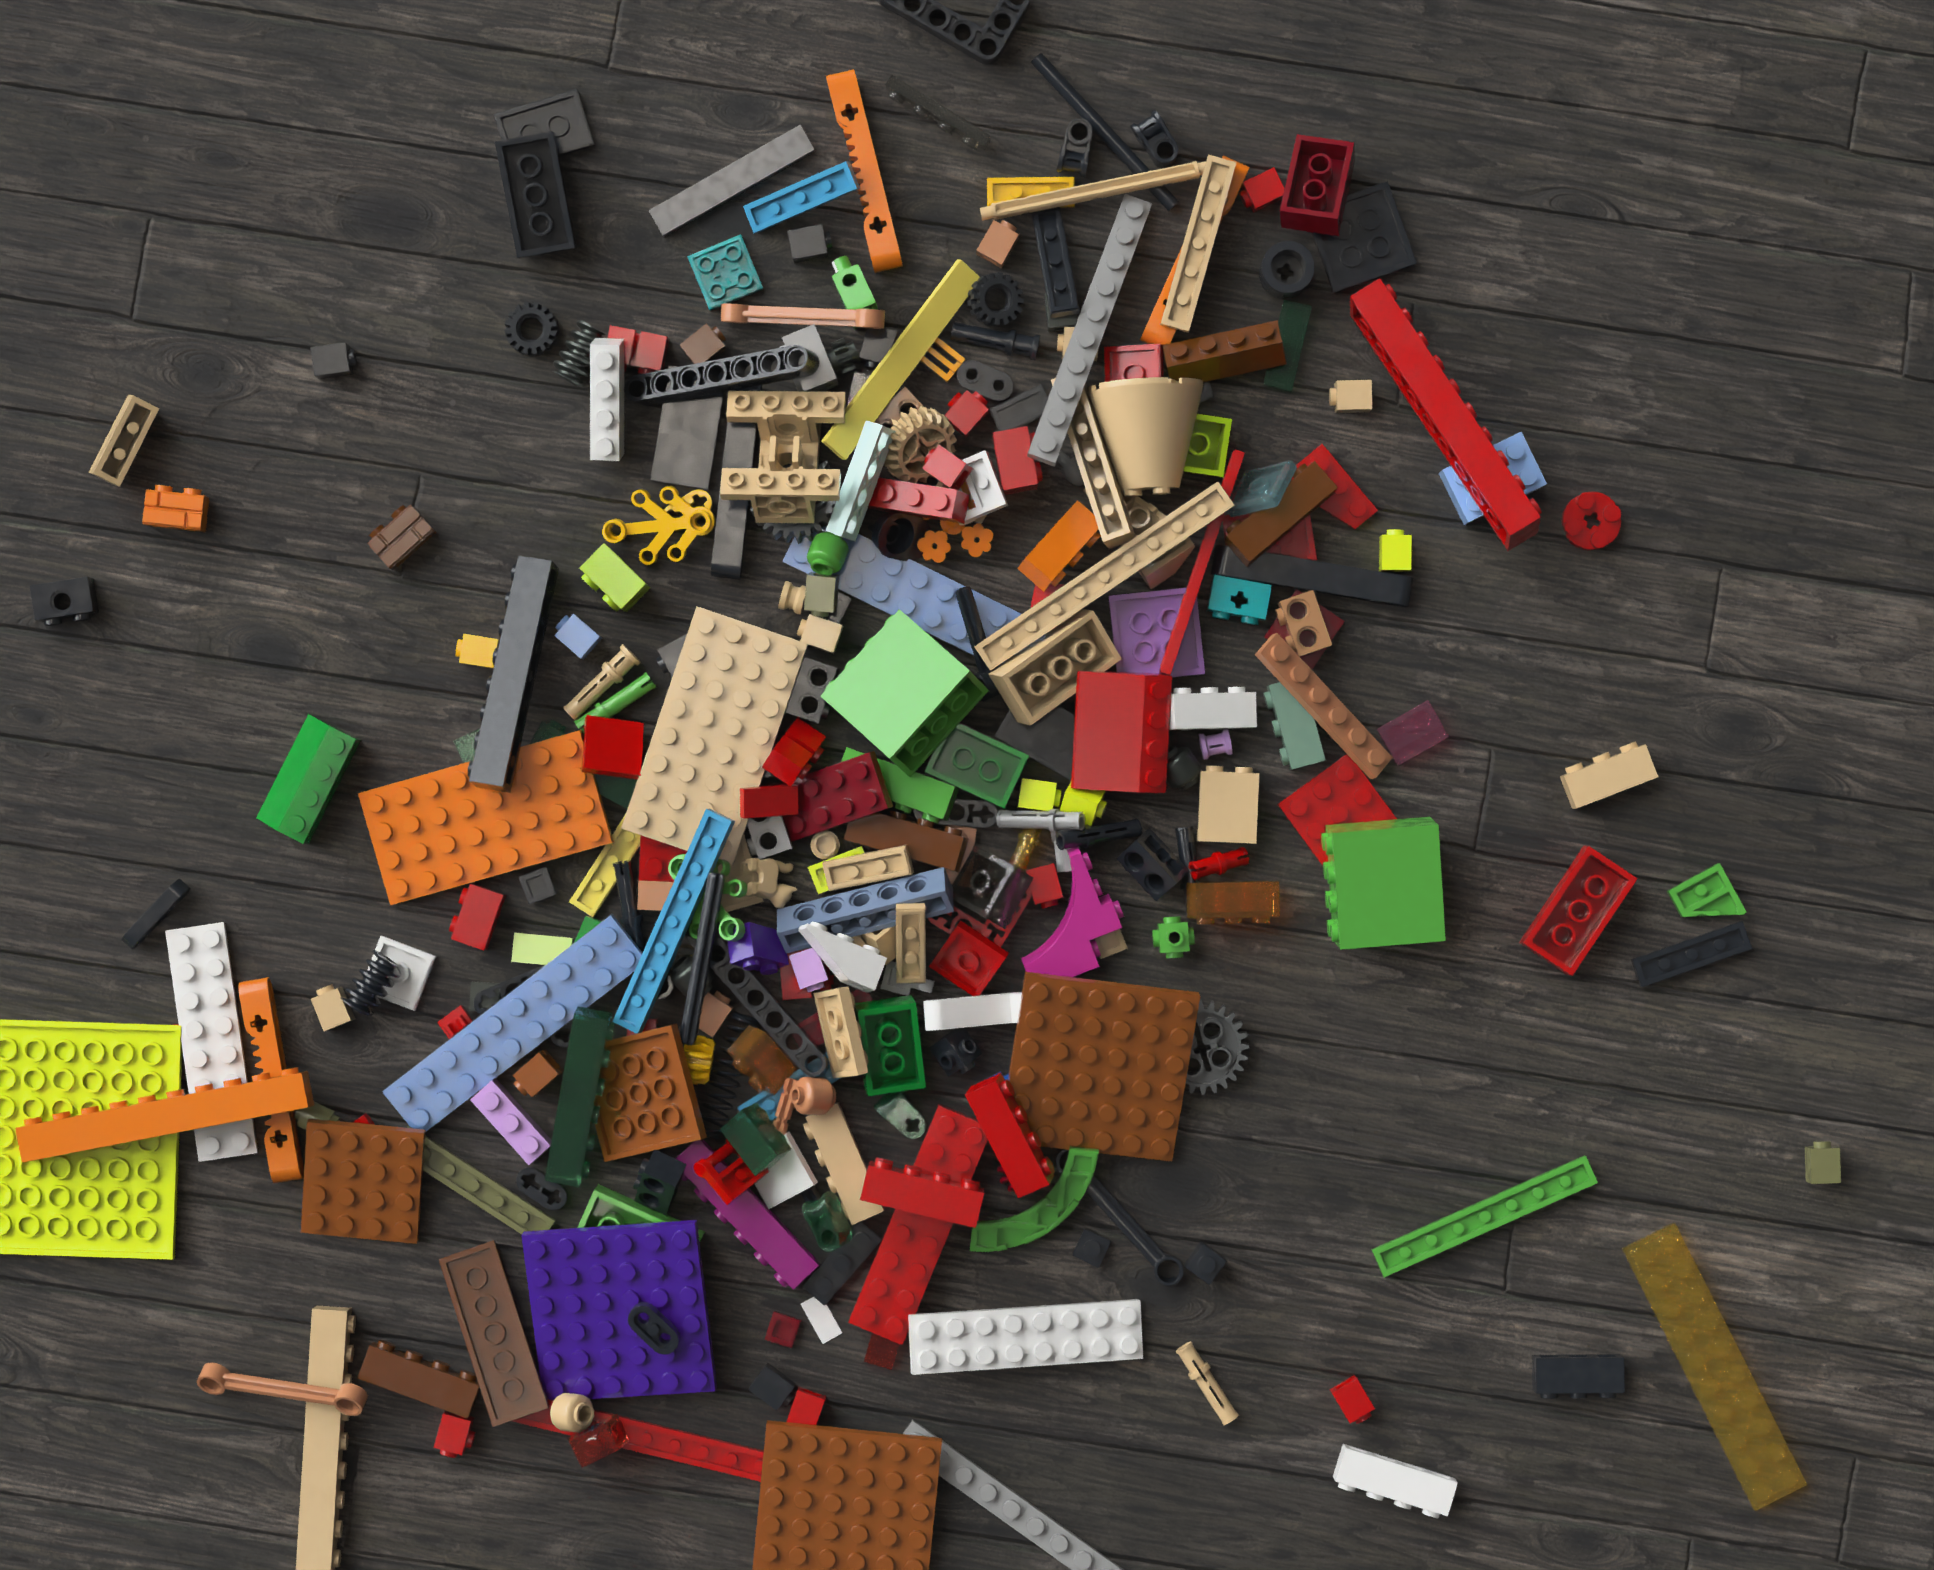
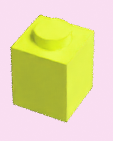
M1392 529L1387 530V535L1379 537L1380 572L1411 571L1412 535H1404V530Z
M1022 778L1018 807L1050 811V809H1053V806L1059 807L1061 790L1056 789L1057 783Z
M1070 782L1065 791L1060 811L1083 812L1085 815V825L1091 827L1096 817L1102 818L1107 805V802L1103 800L1106 790L1073 789Z

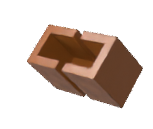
M544 1049L513 1074V1077L516 1079L514 1085L524 1096L529 1094L531 1097H534L562 1074L564 1070Z

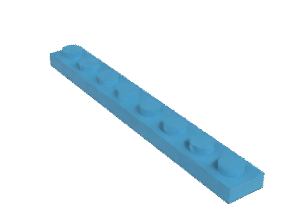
M712 809L705 810L612 1022L636 1034L643 1031L706 889L708 874L713 872L735 823L734 820Z

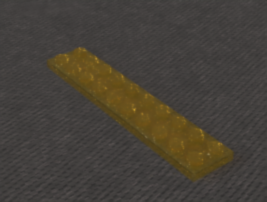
M1673 1222L1621 1248L1753 1510L1757 1511L1806 1486L1807 1483L1676 1224Z

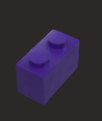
M747 922L744 924L745 934L740 940L736 942L727 940L730 963L743 967L744 970L760 971L762 975H771L777 973L778 968L789 965L787 953L777 935L776 929ZM736 927L733 928V934L736 932Z

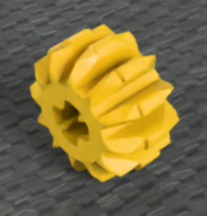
M697 1035L695 1045H684V1052L694 1085H705L711 1075L715 1043L713 1039L706 1038V1036Z

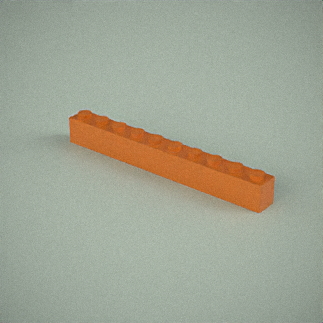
M298 1067L280 1070L281 1076L270 1078V1073H263L252 1076L253 1081L242 1083L241 1078L223 1081L224 1087L213 1089V1084H206L195 1087L196 1092L185 1094L184 1089L166 1092L167 1098L156 1100L155 1095L138 1098V1104L128 1105L127 1100L109 1103L110 1109L99 1111V1106H92L81 1109V1115L71 1116L70 1111L52 1114L53 1120L42 1122V1117L24 1120V1126L15 1128L21 1161L28 1162L314 1106L308 1071L299 1072Z

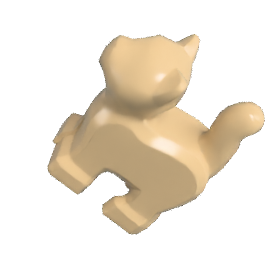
M749 858L741 862L740 876H746L749 873L752 875V882L746 883L747 893L745 896L751 897L754 895L759 898L769 899L774 907L784 908L785 904L791 900L792 893L797 891V888L786 884H777L779 872H791L793 864H785L771 858L761 860L759 858Z

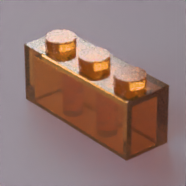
M1279 881L1187 883V918L1197 919V924H1215V918H1225V923L1235 924L1242 923V918L1252 917V923L1270 922V917H1280Z

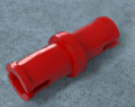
M1244 847L1225 853L1214 852L1211 857L1189 862V869H1199L1190 872L1194 880L1215 873L1217 875L1225 874L1229 869L1248 865L1249 857L1238 858L1247 855L1248 852Z

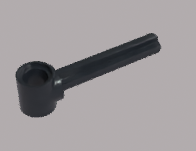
M970 586L957 589L955 594L979 671L975 673V677L989 690L980 700L984 702L1001 694L989 676V673L993 670H989L974 647L986 639L972 589Z

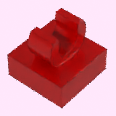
M460 1005L437 1023L450 1039L470 1024L473 1019L465 1008Z

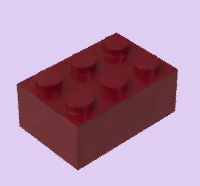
M1297 134L1280 207L1281 228L1339 236L1355 164L1354 142Z

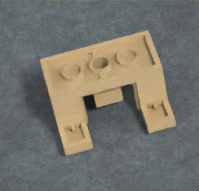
M728 391L727 422L757 423L761 441L758 468H722L721 500H751L756 523H814L816 501H839L840 469H818L821 423H845V392ZM786 464H792L790 467H783Z

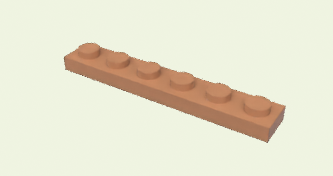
M1278 633L1272 634L1255 656L1370 779L1376 778L1393 757Z

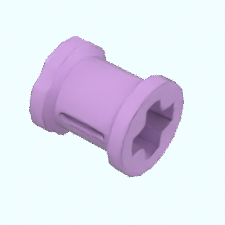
M1224 729L1222 733L1205 736L1204 734H1199L1204 760L1208 759L1211 755L1221 753L1233 754L1228 729Z

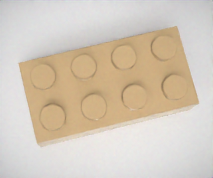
M1082 609L989 673V676L1016 721L1032 725L1076 693L1077 671L1105 672L1122 660L1095 612Z

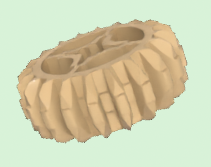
M921 406L917 410L911 407L908 414L900 412V419L898 421L891 419L893 424L891 429L896 432L891 433L890 438L893 440L888 445L889 451L884 466L887 467L890 474L896 476L900 481L917 483L919 480L926 483L928 476L933 477L922 469L925 465L926 455L933 448L936 449L938 445H941L951 453L955 452L956 450L952 444L957 439L953 434L955 430L948 421V418L940 414L936 409H928Z

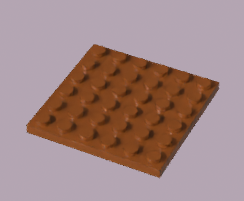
M1025 972L1008 1080L1013 1086L1015 1093L1013 1097L1018 1106L1021 1105L1026 1111L1029 1128L1039 1136L1041 1147L1069 1150L1070 1146L1099 1149V1153L1172 1161L1200 1002L1199 992Z
M767 1420L752 1570H929L942 1438Z

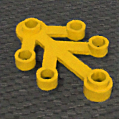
M666 486L660 491V500L665 504H672L685 516L674 518L650 499V494L647 490L639 489L634 491L631 496L633 505L642 507L657 520L624 523L620 519H612L604 524L602 534L608 542L617 543L622 541L626 535L658 532L648 547L642 549L639 553V560L645 565H651L657 561L658 552L673 532L678 529H687L678 543L670 546L667 550L668 558L673 562H679L685 558L686 549L697 535L703 536L713 530L715 526L713 512L703 506L692 507L679 496L678 490L675 487ZM666 490L673 492L674 497L672 500L665 498L664 493ZM638 493H642L645 496L644 503L637 501L636 496ZM699 515L706 519L704 526H700L697 523ZM614 525L620 527V535L613 534L612 527ZM675 547L681 550L679 558L674 557L672 554V550ZM645 551H650L653 554L651 561H647L644 558Z

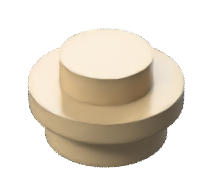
M825 830L816 833L812 837L810 845L816 857L830 859L838 853L840 842L833 832Z

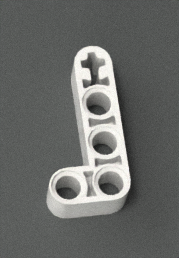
M1022 992L923 1001L925 1030H945L1017 1023Z

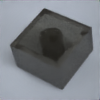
M974 845L952 884L953 900L1005 929L1031 884L1033 877Z

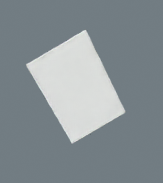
M815 1297L801 1303L822 1344L842 1334L827 1304L824 1306Z

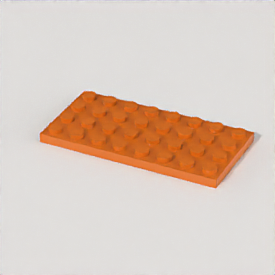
M582 730L520 747L511 793L478 788L473 785L468 777L470 762L358 793L390 905L613 843V837L595 774L581 772L584 746Z

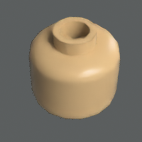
M563 1393L557 1396L552 1403L550 1410L551 1421L561 1431L582 1432L590 1426L593 1420L594 1409L592 1402L582 1394Z

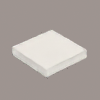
M380 936L375 950L394 961L399 966L397 968L401 976L399 978L390 976L394 986L392 988L383 986L388 993L387 996L377 997L416 1011L436 956L385 936ZM373 954L372 960L376 961L377 958Z
M790 1131L753 1151L770 1171L755 1183L768 1209L818 1183Z

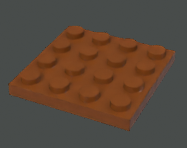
M677 1023L575 1049L605 1162L707 1138Z
M308 1119L301 1233L417 1244L420 1228L426 1130Z

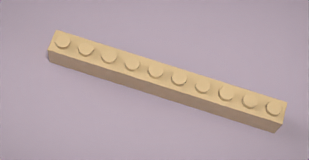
M316 1306L312 1309L308 1385L340 1389V1386L343 1384H352V1374H348V1362H352L354 1356V1345H349L350 1333H354L356 1317L351 1315L352 1308ZM306 1402L296 1570H335V1567H340L341 1550L337 1549V1538L342 1537L343 1520H338L339 1509H343L345 1492L340 1491L341 1479L345 1480L347 1463L342 1462L343 1450H347L348 1433L344 1432V1422L349 1421L350 1416L341 1413L332 1405Z

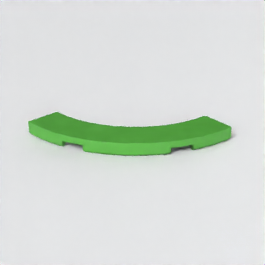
M1070 1146L1062 1174L1048 1194L1037 1204L1017 1215L999 1220L977 1221L976 1228L972 1227L970 1251L991 1252L1007 1250V1248L1016 1247L1024 1243L1028 1244L1056 1228L1077 1207L1089 1187L1096 1168L1099 1149Z

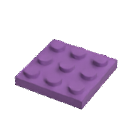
M1186 588L1109 596L1113 644L1122 660L1116 663V672L1159 673V668ZM1197 597L1170 675L1172 678L1205 674Z

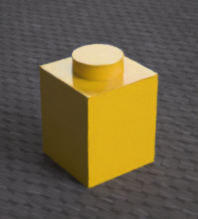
M463 634V640L458 639L455 656L460 657L459 663L494 669L492 662L493 652L495 648L499 647L500 640Z

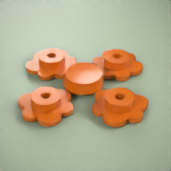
M965 480L961 486L962 492L971 495ZM969 499L968 508L970 510L976 507L973 499ZM940 520L943 531L935 533L929 530L925 533V538H921L917 543V547L923 552L922 556L925 560L932 559L934 562L940 563L945 560L946 553L951 550V545L947 542V533L955 535L962 531L964 540L961 546L963 549L968 550L972 557H979L983 551L988 552L991 550L989 542L993 540L994 534L990 529H984L980 523H976L973 527H965V525H959L956 522ZM976 537H979L980 539L978 543L975 542ZM934 543L937 544L936 549L933 548Z

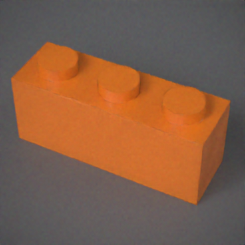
M1077 500L1027 555L1017 569L1043 592L1050 584L1056 587L1066 576V573L1063 571L1065 567L1069 564L1073 568L1084 555L1081 552L1083 547L1086 545L1091 548L1101 537L1097 532L1099 529L1094 514Z

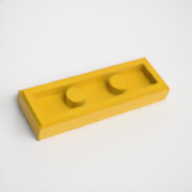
M1074 177L987 178V206H991V203L1016 198L1020 199L1031 195L1074 187ZM1075 204L1060 206V208H1061V207H1074Z

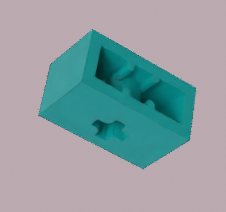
M1214 575L1212 577L1206 611L1213 612L1212 617L1229 620L1230 615L1241 617L1242 623L1258 625L1259 620H1266L1272 585ZM1238 593L1242 594L1243 600H1247L1246 604H1242L1239 609L1235 608V602L1230 601Z

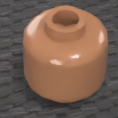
M802 1077L792 1088L790 1098L799 1113L803 1115H824L834 1106L836 1091L830 1081L824 1077Z

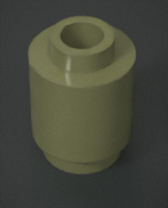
M315 1101L314 1106L298 1109L294 1118L298 1119L297 1126L305 1130L307 1129L308 1119L340 1121V1117L335 1115V1111Z

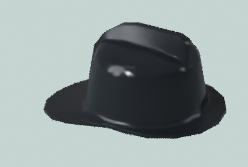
M905 513L883 514L874 525L868 526V529L872 532V541L881 554L888 558L908 561V559L915 561L922 557L923 552L918 549L917 543L921 538H925L927 531L931 530L926 520Z

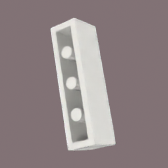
M595 338L590 344V460L620 461L624 455V339Z
M1346 1444L1342 1445L1333 1474L1335 1482H1339L1338 1487L1341 1489L1355 1492V1489L1358 1488L1367 1491L1366 1496L1380 1501L1387 1497L1395 1500V1505L1405 1509H1411L1413 1505L1422 1508L1423 1514L1434 1518H1439L1440 1514L1448 1516L1458 1484L1453 1477Z

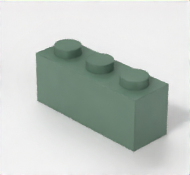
M1280 682L1266 686L1268 692L1263 693L1267 709L1273 708L1276 720L1271 721L1275 737H1281L1283 748L1279 749L1283 766L1288 765L1289 770L1325 761L1314 718Z

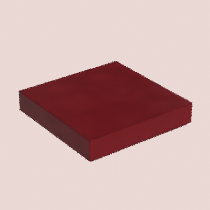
M1296 589L1291 597L1302 594V592ZM1294 603L1290 606V614L1295 619H1302L1305 615V608L1299 603ZM1318 604L1332 641L1345 621ZM1276 618L1263 637L1266 640L1275 633H1278L1285 640V637L1289 636L1286 625L1280 626ZM1302 631L1299 640L1303 646L1311 647L1315 642V637L1310 631ZM1326 648L1301 656L1300 658L1312 670Z

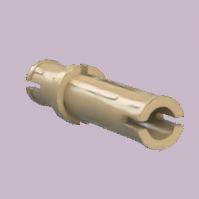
M1191 1341L1179 1347L1176 1353L1179 1354L1189 1370L1188 1376L1191 1380L1196 1381L1208 1402L1221 1419L1222 1424L1226 1425L1235 1420L1239 1414L1234 1410L1209 1370L1211 1367L1208 1362L1204 1363ZM1193 1360L1195 1361L1196 1365L1198 1366V1368L1200 1369V1371H1201L1202 1374L1204 1375L1205 1380L1202 1378L1201 1374L1199 1373V1371L1197 1370V1368H1196L1195 1365L1193 1364V1362H1192ZM1209 1386H1211V1388L1213 1389V1391H1214L1215 1394L1217 1395L1218 1399H1219L1220 1402L1222 1403V1406H1220L1219 1402L1217 1401V1399L1215 1398V1396L1213 1395V1393H1212L1211 1390L1209 1389Z

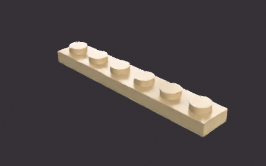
M1208 154L1160 325L1189 333L1235 170L1236 162Z

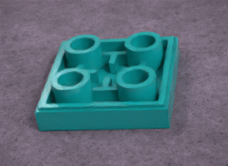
M741 234L687 256L710 311L721 307V304H729L763 290Z

